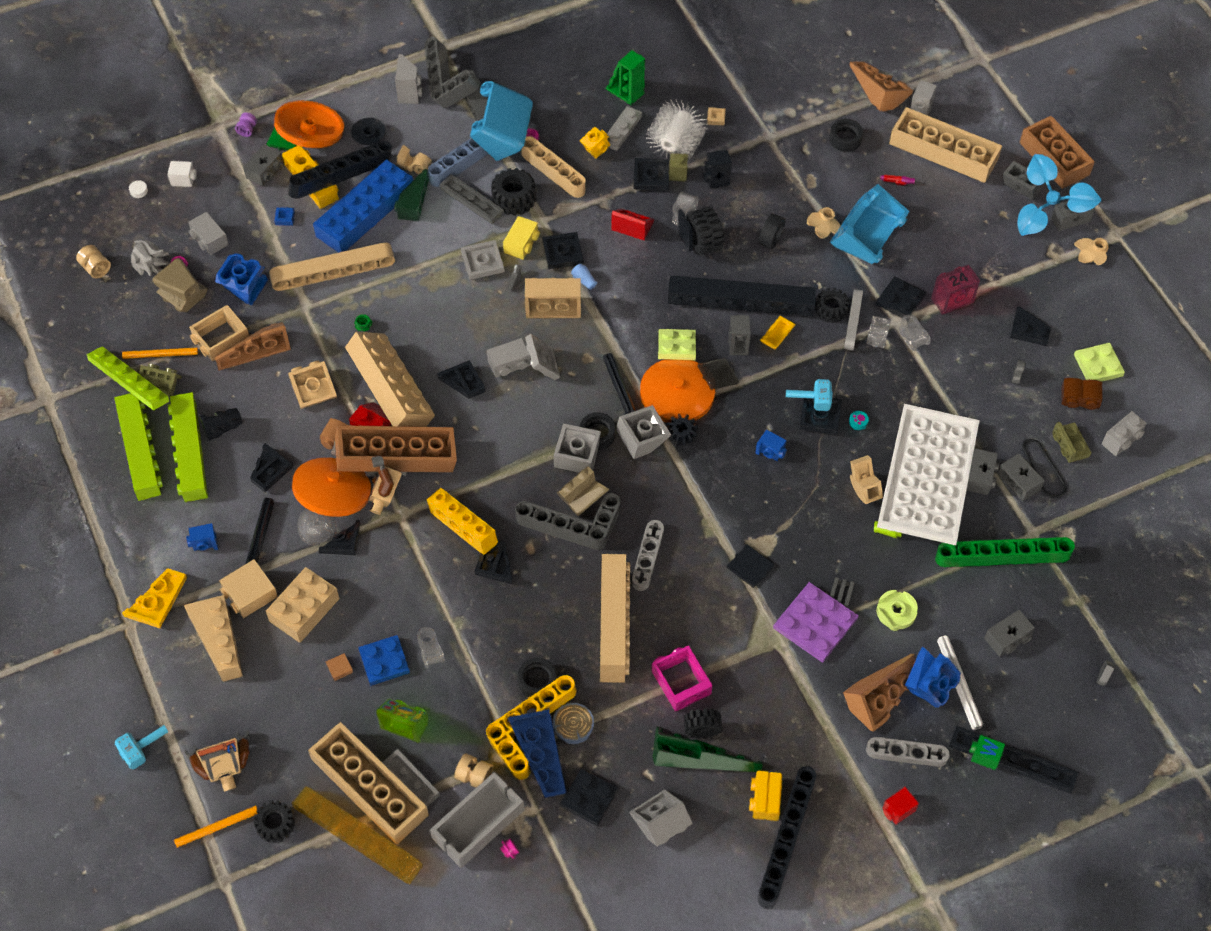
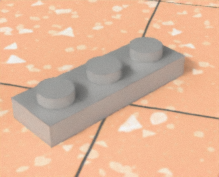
M628 106L625 108L607 133L609 136L607 140L611 144L609 148L616 151L619 150L641 119L642 112Z
M398 749L382 762L426 806H429L440 796V793Z

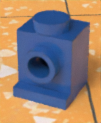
M766 430L757 442L755 453L757 455L763 453L767 458L778 461L787 452L785 448L786 440Z
M212 523L189 528L190 536H186L189 548L193 547L194 551H204L211 547L214 550H218L216 532Z

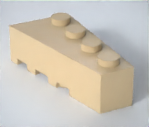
M222 595L184 605L188 617L221 680L224 682L243 677L225 596Z

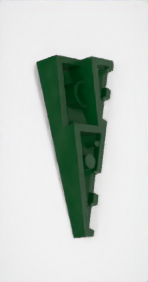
M657 726L653 749L654 766L757 772L762 769L763 764L761 761L756 762L744 759V755L741 754L734 757L726 754V749L697 739L681 738L679 733H675L673 736L664 733L661 727Z

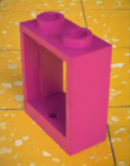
M689 646L679 647L672 654L660 656L652 663V673L675 712L712 694V684ZM686 661L699 684L674 695L662 672Z

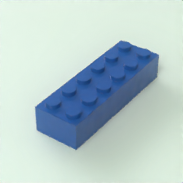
M385 160L313 223L315 236L338 253L347 251L414 191L413 177L390 161Z

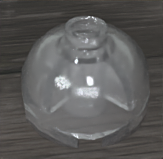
M306 508L297 520L298 534L302 541L308 545L319 546L320 543L325 541L328 543L336 534V519L332 516L317 514Z

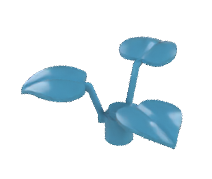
M1035 154L1028 165L1027 177L1034 185L1046 183L1049 190L1046 196L1047 203L1039 208L1034 204H1028L1021 209L1018 216L1019 232L1022 236L1044 230L1048 224V216L1041 210L1045 207L1055 206L1061 203V201L1069 199L1068 208L1073 212L1082 213L1096 207L1101 202V198L1093 187L1087 183L1073 185L1069 191L1070 196L1061 197L1058 191L1052 190L1049 183L1058 175L1056 164L1045 155Z

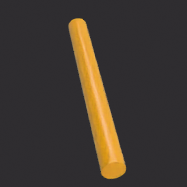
M198 348L122 352V358L198 355Z
M257 806L174 839L175 845L178 848L252 817L254 814H258Z

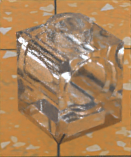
M873 316L866 344L884 348L891 320Z

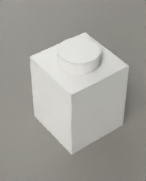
M170 162L167 175L171 186L192 187L193 180H196V170L193 169L192 162Z

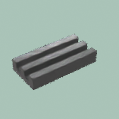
M835 577L830 596L834 599L837 585H841L837 599L841 603L844 589L848 587L844 604L848 608L855 582L851 581L849 583L845 579L841 581Z

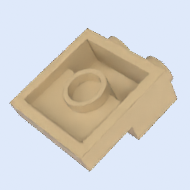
M314 361L308 367L302 368L299 366L291 369V372L288 373L300 409L337 398L325 361Z

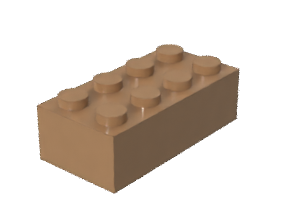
M1052 116L1023 129L1020 144L1032 157L1035 154H1041L1053 160L1058 169V175L1054 181L1062 189L1090 175L1095 161Z

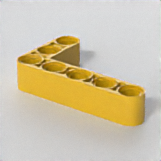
M563 675L487 727L486 734L490 744L516 779H526L530 775L531 769L527 758L513 740L516 735L510 726L508 717L527 714V711L531 708L537 709L536 712L549 709L551 714L575 697L576 686L573 678ZM565 685L571 686L567 691L561 690ZM547 697L554 698L551 702H544ZM496 732L502 733L501 736L498 738L492 737V735ZM507 748L513 749L510 754H504ZM519 764L525 765L521 771L515 770Z

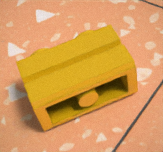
M757 771L756 778L751 779V791L755 792L754 798H750L749 811H753L754 819L778 821L782 787L781 773Z

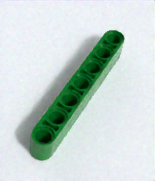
M1067 537L956 542V545L941 543L938 547L935 561L941 567L1067 562L1070 559L1075 544Z

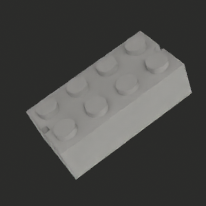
M494 772L430 829L431 837L462 868L524 811V801L511 788L508 790L507 784Z

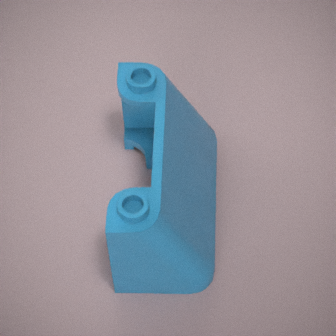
M493 81L484 82L480 90L483 97L488 96L484 118L473 123L470 137L496 161H499L519 152L523 148L533 102L527 96Z
M877 184L857 201L830 243L835 248L870 264L874 262L877 264L883 258V250L881 248L892 231L897 226L901 227L907 221L906 216L910 211Z

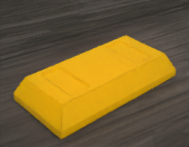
M779 316L760 341L776 350L796 324Z

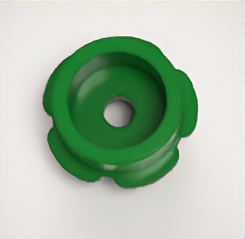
M365 314L357 316L354 322L356 330L364 332L368 331L373 324L369 316Z

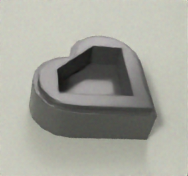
M1018 359L1014 367L1011 383L1019 384L1026 365L1025 361Z
M1105 660L1097 677V684L1101 686L1107 684L1114 671L1112 662Z

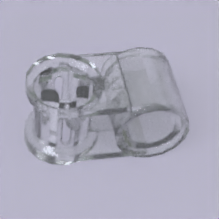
M685 192L679 193L672 207L674 213L672 222L675 225H678V210L682 209L685 216H687L688 212L696 209L698 197Z
M911 314L903 316L899 326V334L907 343L908 348L911 351H916L922 345H929L931 342L930 336L917 318Z
M430 627L421 628L417 633V639L425 669H428L430 665L440 662L444 664L445 658L435 631ZM425 637L432 638L430 641L427 642L422 640Z

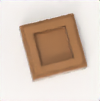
M345 653L326 661L334 681L353 673Z

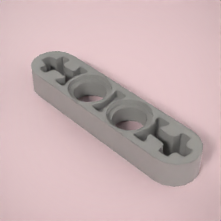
M854 289L844 345L846 350L853 351L863 290Z
M658 520L648 522L632 576V585L638 591L646 590L651 582L664 534V525ZM654 527H657L658 530L655 537H652V530ZM653 543L656 548L654 550H647L645 545ZM642 560H649L651 565L643 567L640 562ZM641 573L644 574V581L642 582V584L638 583V580H640Z
M880 737L871 738L866 747L868 756L874 759L936 767L944 766L950 756L948 749L942 745ZM874 744H877L878 748H880L878 752L874 751ZM888 745L887 753H884L885 746ZM899 746L903 753L895 755L892 753L891 748ZM914 749H921L924 756L917 758L913 755L912 751ZM928 750L931 751V752H930V755H931V756H930L929 759H927ZM937 752H940L941 756H943L941 760L936 756Z

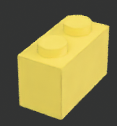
M518 216L503 241L504 253L524 260L525 256L531 252L533 242L539 238L538 223Z

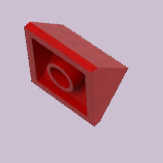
M622 208L613 210L611 214V230L641 240H645L654 222L653 218Z

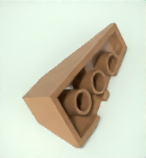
M850 62L849 64L870 102L880 111L894 110L913 94V90L901 81L896 83L891 80L892 76L879 73V69L866 62Z
M280 322L266 326L217 355L215 360L218 370L291 350L284 323Z
M910 654L865 677L843 692L849 710L870 731H875L891 716L889 714L894 706H898L901 701L899 698L905 690H908L905 684L915 663V654Z

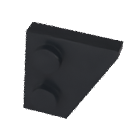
M1017 306L1010 338L1047 346L1051 327L1020 306Z
M470 360L437 373L440 381L468 399L486 392V388Z
M237 408L217 411L214 413L215 416L206 417L205 414L199 416L209 441L243 424Z
M265 443L262 447V454L257 459L256 468L250 477L251 482L263 492L270 489L292 468V463Z
M497 540L498 543L485 555L480 554L474 571L475 575L512 584L506 543Z

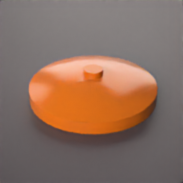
M292 101L277 109L274 127L281 137L295 145L307 148H324L334 145L342 138L344 122L336 111L326 105L313 101Z
M661 360L652 365L642 377L640 384L642 404L645 408L653 405L662 421L666 423L671 422L672 416L678 419L679 413L682 415V418H685V415L688 414V420L694 418L696 421L710 410L715 398V384H712L714 386L713 389L710 386L714 380L710 382L703 374L706 371L712 379L713 377L706 368H699L702 365L693 360Z
M325 457L309 460L297 468L293 476L292 491L297 501L308 510L325 516L341 517L354 514L366 506L371 493V483L364 472L337 471L336 458Z

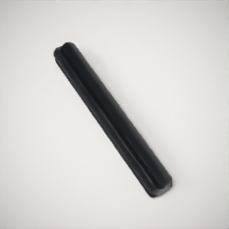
M605 354L603 361L625 414L636 411L613 354Z
M266 497L263 499L245 564L252 560H255L258 564L274 506L272 498Z

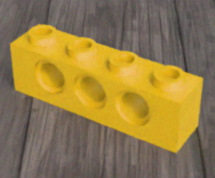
M296 146L282 153L284 165L292 175L319 165L316 160H312L307 149L304 150L302 146ZM335 184L309 196L322 209L339 200L337 194L339 190Z
M438 489L427 499L430 513L483 555L498 543L495 529L444 489Z

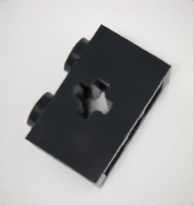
M728 150L707 153L706 161H704L706 172H703L704 182L708 183L710 189L729 186L732 161Z

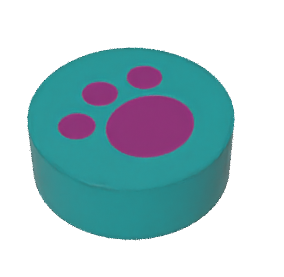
M855 411L850 415L849 425L855 430H863L867 427L869 418L866 413Z

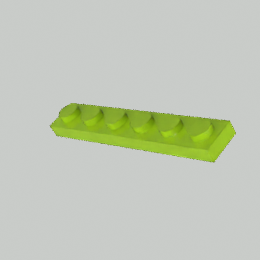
M103 346L87 354L88 361L152 410L169 402V398L165 393Z

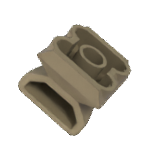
M176 258L153 277V283L159 287L157 293L162 296L165 302H170L174 305L175 309L179 312L190 310L206 296L208 288L192 276L186 265L179 258Z
M587 466L564 485L557 494L579 516L609 489L595 481L594 471Z

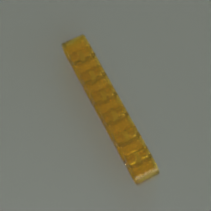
M305 786L292 802V806L297 811L403 882L411 884L423 868V864L418 859L311 788Z

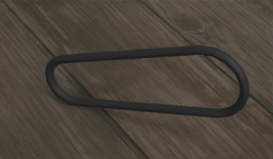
M1026 439L1022 443V448L1031 467L1036 471L1025 448V444L1029 441L1035 442L1039 446L1064 487L1063 493L1056 496L1049 494L1044 486H1042L1043 492L1050 498H1061L1067 491L1066 483L1041 444L1035 439Z

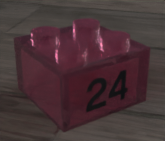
M970 265L958 267L948 273H942L936 278L931 299L941 314H946L974 303L980 280Z

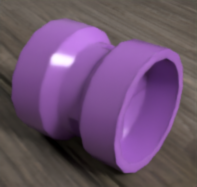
M242 113L235 127L236 132L244 137L251 136L253 128L257 123V118L251 113Z

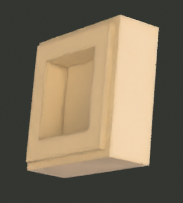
M708 108L707 124L724 126L725 109Z

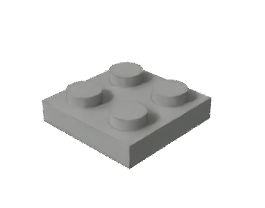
M495 240L461 248L469 280L504 272V266Z
M532 334L526 336V349L531 357V366L554 381L560 378L552 347Z

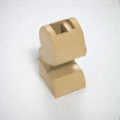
M403 145L397 156V167L403 171H415L419 175H426L432 160L423 153H418L416 156L411 157L409 154L410 150Z

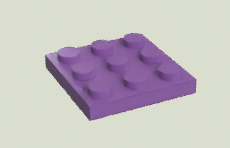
M809 582L776 621L773 629L823 663L858 620V615Z

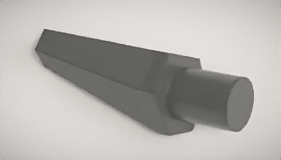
M515 264L514 270L510 274L508 290H513L522 277L520 275L521 265Z

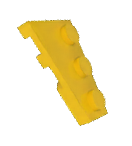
M167 568L150 585L151 588L143 596L140 595L135 600L136 602L122 613L123 616L161 628L187 579L186 574Z

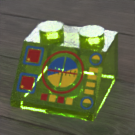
M388 699L376 711L380 729L419 743L429 722L428 715L424 709L407 706L401 700L394 701Z

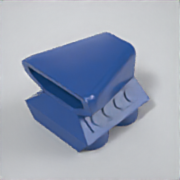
M233 254L228 256L217 272L215 282L222 284L224 288L246 304L253 305L266 285L268 278L265 274H262L265 267L260 265L257 260H245L241 254Z
M922 647L905 686L913 695L926 700L937 708L948 701L949 692L959 684L961 673L949 658L941 653L937 658H934Z

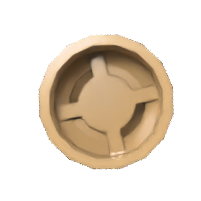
M94 245L83 247L77 254V261L92 278H101L110 270L111 263Z
M465 753L458 763L454 778L463 783L470 782L471 786L477 788L492 774L493 765L483 760L477 762L476 757Z

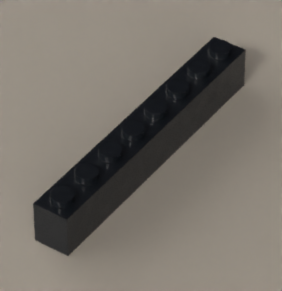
M670 275L668 304L813 316L816 288Z

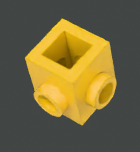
M596 127L587 132L580 140L584 148L595 159L611 145L607 140L609 136L604 130L599 131Z

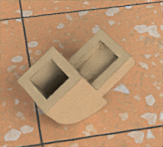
M867 455L850 461L852 469L850 479L858 497L865 504L882 499L881 481L874 476L871 458Z

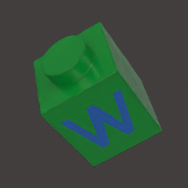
M980 735L978 741L973 740L969 751L973 754L971 761L995 770L1005 744Z

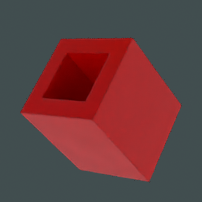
M904 787L885 800L883 813L888 820H892L897 825L914 813L919 803L908 789Z

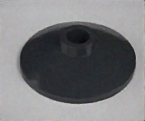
M375 118L360 119L351 128L352 138L362 145H372L380 142L386 133L384 124Z

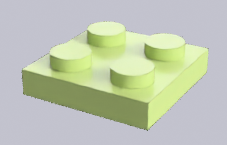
M659 329L658 359L696 360V330Z
M1110 343L1077 350L1074 353L1086 380L1091 379L1102 382L1124 376L1125 371Z

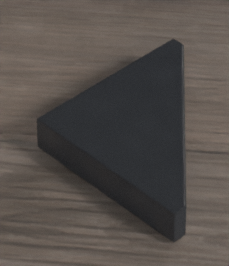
M356 520L355 524L346 530H342L324 546H320L319 553L356 556L360 520Z

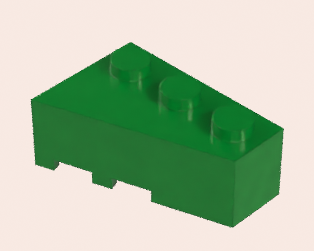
M631 50L618 62L613 72L614 75L610 78V83L606 87V90L629 105H632L644 95L645 58Z

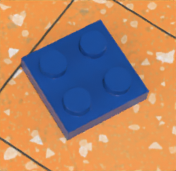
M398 635L358 647L370 686L410 673Z

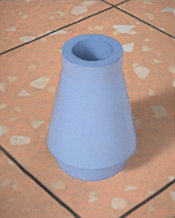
M580 263L571 271L573 278H581V284L589 290L597 285L586 265Z

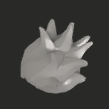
M147 240L134 241L137 244L132 251L131 263L140 275H143L144 272H147L149 276L152 275V272L158 274L159 271H162L160 265L170 264L162 258L169 253L163 251V249L160 250L153 242Z

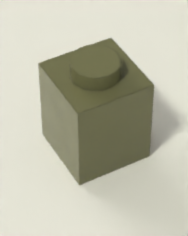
M671 153L669 180L686 181L688 154Z

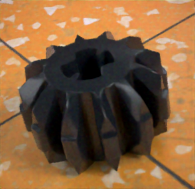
M679 413L678 419L672 416L671 422L666 424L671 434L669 441L675 439V445H678L680 441L683 446H686V440L692 443V437H697L695 431L698 430V425H693L695 423L694 418L688 420V414L685 415V418H682V415ZM681 427H684V428H685V430H683L682 432H679V430L681 429Z

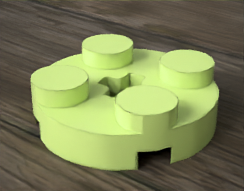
M890 590L880 597L876 612L884 625L893 631H898L914 623L918 605L914 597L909 593ZM894 606H895L896 608L901 607V608H902L901 611H900L901 613H896V612H894V611H893V610H894L893 607H894Z

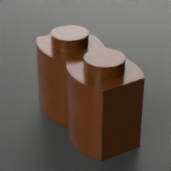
M1064 378L1062 383V405L1069 408L1081 406L1089 410L1100 408L1102 403L1101 381Z

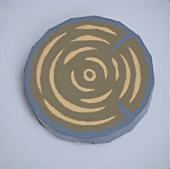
M568 703L561 706L555 712L553 730L555 735L568 744L581 743L587 740L593 732L594 717L586 706L579 703Z

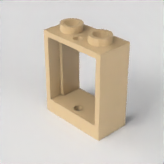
M228 305L190 326L191 340L195 345L198 344L200 346L202 354L205 357L208 356L212 362L217 355L249 337L248 329ZM227 322L235 333L216 345L209 347L202 336Z

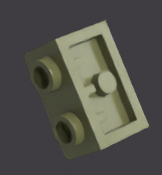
M150 363L148 367L141 365L139 374L166 395L173 396L177 379L181 380L182 378L181 375L176 374L177 370L166 368L165 371L159 370L160 366Z
M1061 422L1056 423L1052 432L1053 438L1059 443L1061 453L1069 463L1091 456V451L1075 422L1063 426Z

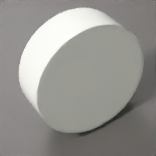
M134 181L129 186L130 194L134 198H142L148 192L146 183L143 181Z

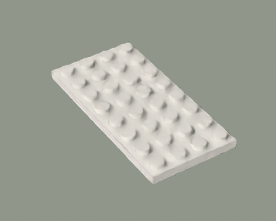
M904 404L877 524L878 528L956 545L979 420Z

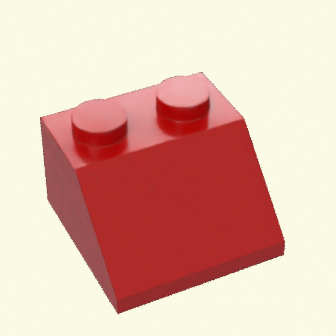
M374 402L360 405L349 418L350 425L392 426L381 406Z

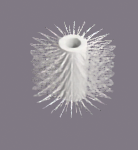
M683 103V111L679 109L677 113L676 108H674L675 111L671 108L665 114V117L663 116L664 111L662 112V122L664 123L658 126L659 128L655 131L656 134L653 135L660 138L657 140L661 141V143H656L661 145L654 147L662 146L667 151V154L669 151L670 155L671 152L676 153L675 151L679 153L680 148L689 150L688 148L694 146L693 144L699 138L696 132L698 131L697 128H699L697 125H700V123L694 122L699 120H693L696 116H691L694 113L689 114L688 111L686 112Z

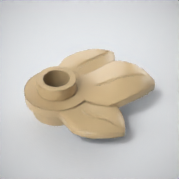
M829 207L822 208L819 212L811 213L807 219V224L815 227L816 235L821 239L827 238L830 232L836 234L840 228V223L835 219V212Z
M1083 238L1074 243L1081 250L1078 256L1080 262L1091 263L1094 261L1097 265H1102L1106 262V253L1109 247L1105 239L1096 238L1091 240Z

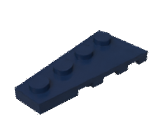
M549 709L508 717V721L544 797L548 798L566 794Z

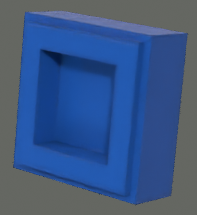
M276 207L275 225L293 226L294 208Z

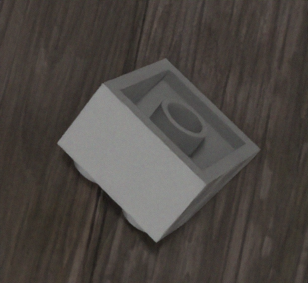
M398 54L395 77L398 103L419 104V97L423 95V88L419 86L421 85V75H418V69L402 54Z
M653 405L620 416L616 427L617 433L633 459L651 453L671 436Z
M563 423L553 455L554 467L578 473L587 466L593 470L601 431Z
M666 790L661 791L630 811L631 816L644 835L656 846L665 844L671 837L677 833L684 832L688 826L693 824L683 802Z

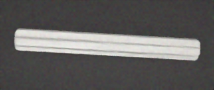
M947 635L941 636L937 642L942 655L949 658L961 673L956 690L973 730L980 729L983 726V722L950 639Z

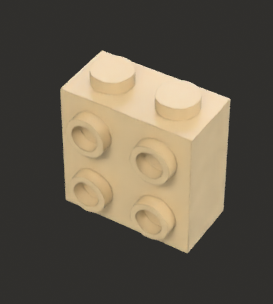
M255 560L250 561L219 580L222 586L219 589L221 594L225 596V599H230L232 602L230 603L231 608L235 614L240 613L243 619L278 598L275 587Z

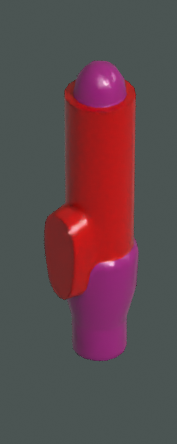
M884 174L880 177L885 182H894L900 186L915 184V178Z

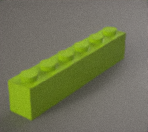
M193 392L170 396L171 404H168L169 415H172V420H169L171 431H174V435L171 436L172 445L176 447L173 457L175 463H178V467L175 468L176 478L180 480V484H177L178 495L183 496L184 502L208 498L197 405Z
M131 393L114 397L138 501L160 496V487H163L161 476H157V471H160L158 462L153 459L156 452L154 445H150L149 440H153L150 428H146L149 420L147 414H143V409H146L145 404Z

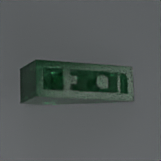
M424 169L404 189L399 196V200L395 202L394 210L397 212L398 219L419 221L429 183L428 169Z

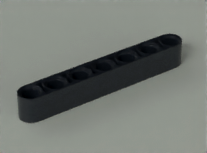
M380 141L294 174L289 178L288 195L291 198L299 199L376 169L385 160H391L392 145L387 141Z
M803 766L797 772L758 894V903L764 909L775 907L781 892L816 780V771L810 766ZM807 776L811 781H803L801 777ZM801 795L805 800L799 801L795 796ZM795 814L799 819L792 820L788 815ZM788 833L793 838L787 840L782 835ZM783 853L787 858L779 859L776 854ZM777 873L780 878L772 879L769 874ZM771 893L774 898L767 900L763 897V894Z

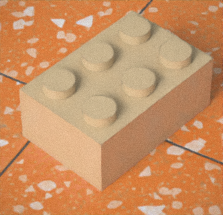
M581 278L525 279L526 318H581Z
M305 567L266 610L269 622L301 643L339 600L338 591L335 586Z

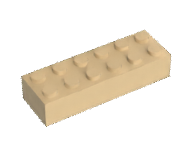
M907 107L894 126L889 143L984 183L996 165L1002 149L1000 144Z
M356 331L345 348L392 426L427 427L435 414L415 384L412 376H410L404 363L397 355L396 350L389 342L388 337L383 333Z
M602 554L600 682L625 683V675H629L630 562H626V554Z
M341 722L308 750L312 761L396 845L429 816L427 806Z

